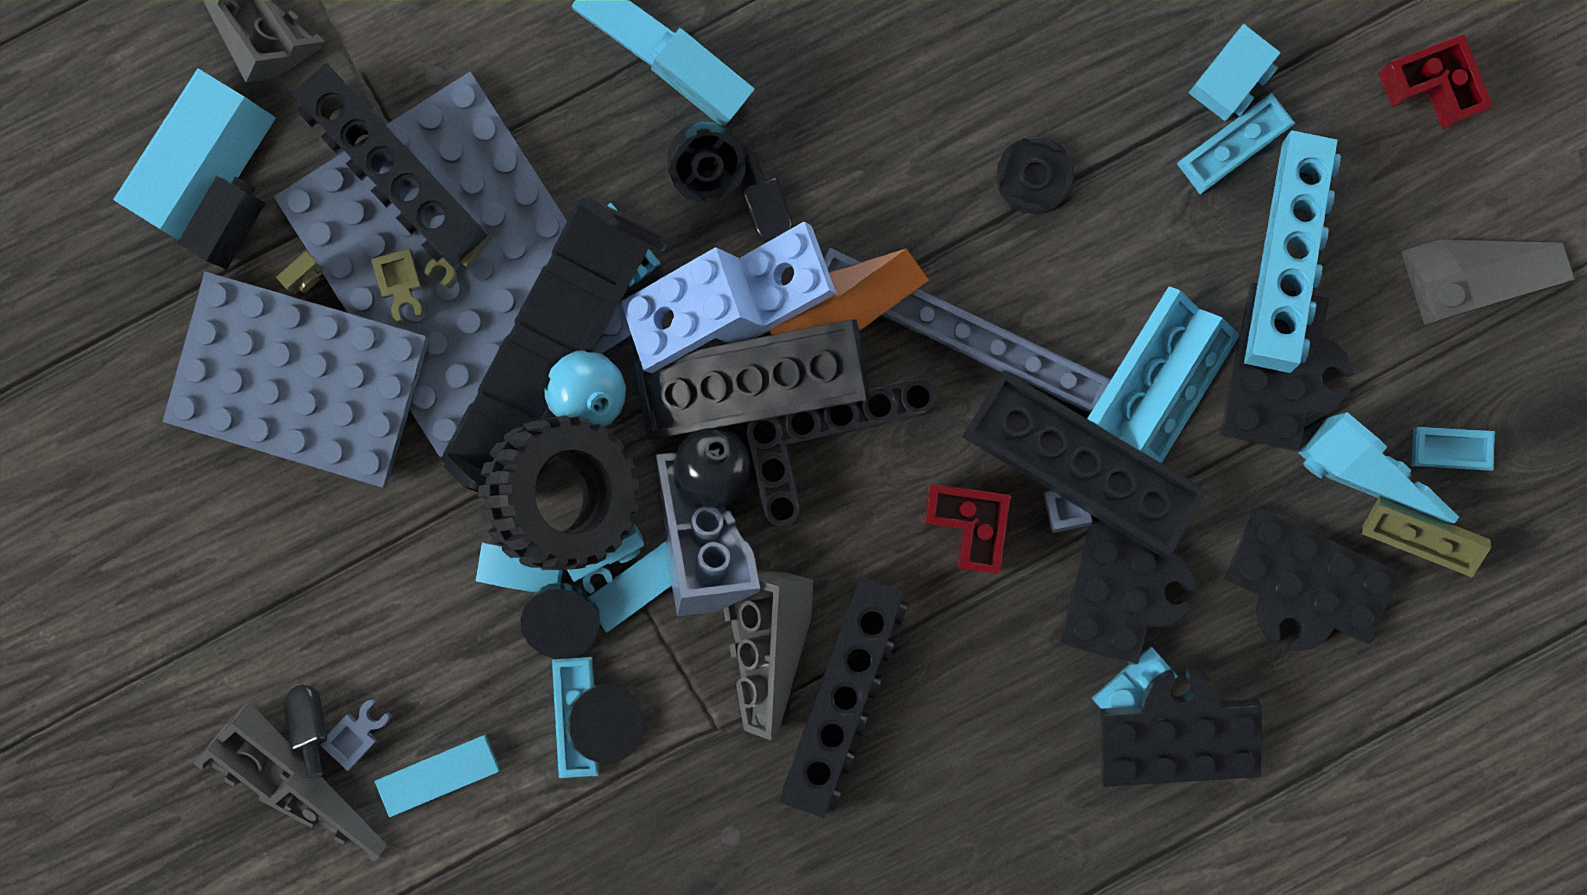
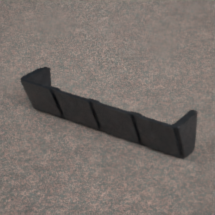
M590 196L587 199L583 197L582 200L578 201L552 249L550 260L537 277L514 321L513 329L505 337L477 390L478 394L475 400L468 406L443 453L444 457L442 460L445 462L443 467L463 487L478 493L479 486L486 484L487 477L481 475L484 463L494 460L490 455V451L496 443L506 442L504 437L508 432L515 428L523 427L525 423L557 417L549 410L545 399V389L548 391V384L550 382L548 375L551 368L562 357L572 352L585 350L587 353H591L594 351L650 245L662 251L665 250L667 244L661 240L662 236Z

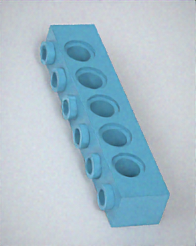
M1291 130L1282 143L1244 364L1291 373L1300 362L1304 363L1307 359L1310 340L1304 339L1306 326L1312 324L1316 311V302L1311 301L1313 287H1318L1322 275V265L1317 264L1319 250L1323 251L1329 231L1327 227H1323L1325 213H1330L1335 192L1329 190L1331 177H1336L1341 161V155L1336 154L1337 139ZM1299 173L1311 175L1315 185L1304 183ZM1293 209L1303 210L1308 215L1309 221L1303 222L1298 220L1293 213ZM1292 245L1299 248L1303 259H1296L1290 256L1287 246ZM1287 282L1293 285L1296 290V296L1286 295L1282 291L1280 283ZM1280 319L1285 321L1289 325L1290 334L1280 333L1275 328L1274 320Z

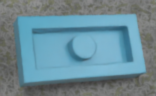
M635 523L629 535H621L619 537L622 540V545L614 553H606L605 560L595 565H586L585 568L567 570L573 581L575 582L582 578L583 586L590 594L595 592L593 583L590 581L592 575L602 574L607 583H611L612 573L606 564H612L617 560L620 563L627 562L640 553L639 548L644 546L643 536Z
M1149 646L1140 654L1137 665L1129 664L1097 692L1092 699L1100 709L1140 706L1142 693L1149 682L1171 668Z

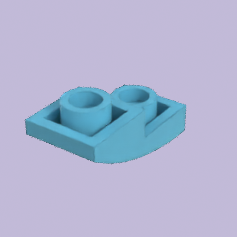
M484 542L481 545L476 576L477 582L529 592H537L541 587L548 584L561 583L563 570L529 568L520 564L519 558L507 556L502 551L503 545L491 542Z

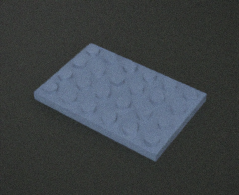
M204 271L163 422L386 488L388 487L430 337Z

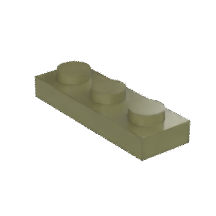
M1379 496L1362 525L1363 535L1470 577L1474 576L1491 549V542L1488 538Z

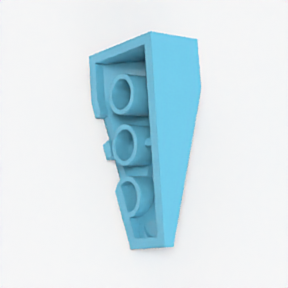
M1348 412L1328 417L1298 452V454L1306 459L1303 465L1319 478L1325 475L1331 480L1379 498V496L1450 524L1455 523L1459 518L1429 487L1417 481L1413 484L1409 480L1411 470L1403 462L1385 456L1383 451L1387 446Z

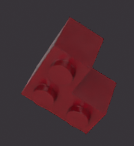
M1464 34L1393 60L1378 72L1392 108L1428 94L1442 130L1478 117L1493 107Z
M931 484L928 487L923 524L962 530L956 569L1000 574L1011 495Z

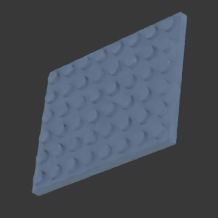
M471 72L466 73L386 124L394 135L471 215L480 227L491 236L490 241L470 270L460 264L457 269L458 278L452 288L447 289L441 284L446 276V269L439 270L433 279L424 273L426 265L433 259L421 246L426 239L418 230L411 235L396 219L401 212L393 203L386 208L370 191L376 185L368 176L361 181L345 164L351 159L345 151L274 196L308 252L315 256L325 267L321 272L347 313L430 337L409 410L440 458L444 457L443 453L468 406L475 400L478 394L477 390L505 337L513 329L514 321L542 268L550 260L552 249L567 223L562 212ZM368 137L355 144V147L363 145ZM394 161L383 164L379 173L388 172L393 167ZM419 188L409 190L405 195L404 201L414 199L419 192ZM445 215L434 217L430 222L429 228L440 226L444 221ZM410 248L413 251L423 287L412 291V294L423 305L424 315L417 317L413 305L407 304L401 310L404 322L398 323L391 313V307L395 301L394 296L386 299L382 297L371 259ZM620 303L593 351L594 353L598 352L604 355L632 337Z

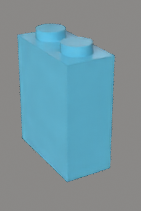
M681 28L673 36L666 32L653 48V52L650 55L655 59L651 70L720 125L726 126L754 91L750 84Z

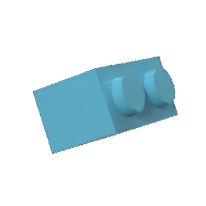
M1243 24L1189 91V94L1224 121L1233 112L1240 116L1254 99L1249 92L1258 82L1264 86L1278 69L1273 62L1281 52Z

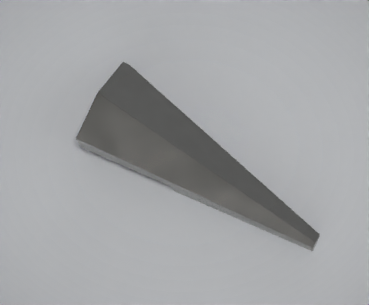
M203 0L246 83L279 78L320 50L324 44L323 39L318 34L310 36L298 25L299 17L292 11L285 13L271 0Z
M250 702L244 705L227 722L193 762L196 767L202 770L209 765L226 774L225 782L233 787L241 782L259 795L260 801L310 828L319 824L336 833L334 838L336 842L344 845L349 840L357 844L369 854L368 859L372 861L378 859L387 846L321 776L307 778L304 758L299 753L292 751L290 743Z

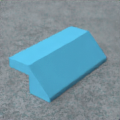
M197 69L113 200L179 240L216 175L232 182L235 176L239 177L276 117L202 70Z
M1169 286L1087 419L1162 463L1240 337V334L1222 317L1199 309L1183 292Z

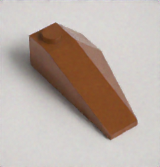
M907 248L829 273L837 294L769 331L772 335L853 319H857L860 331L928 282L929 279Z

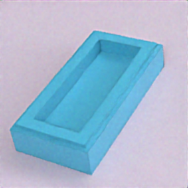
M1414 427L1411 466L1492 471L1494 468L1495 431Z

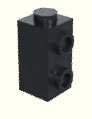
M216 175L179 239L178 244L203 260L227 270L266 202L252 195L256 188L235 176L232 182Z

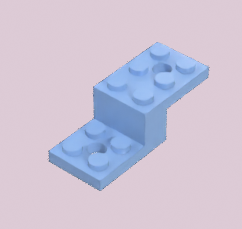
M802 222L741 258L715 247L621 301L643 370L653 373L715 338L730 344L755 339L837 293L813 228L810 224ZM793 266V279L789 284L783 286L781 282L782 273L787 267ZM672 310L674 318L671 325L667 329H663V316Z

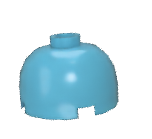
M585 350L572 352L562 357L551 368L548 375L550 382L548 384V391L545 389V399L549 410L557 417H582L589 419L590 425L600 424L604 427L620 414L625 403L626 385L620 370L601 353H587Z

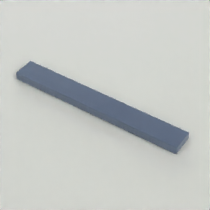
M829 248L824 259L829 273L862 263L832 248ZM919 289L881 315L894 323L1001 373L1005 370L1033 388L1088 414L1092 412L1111 379Z

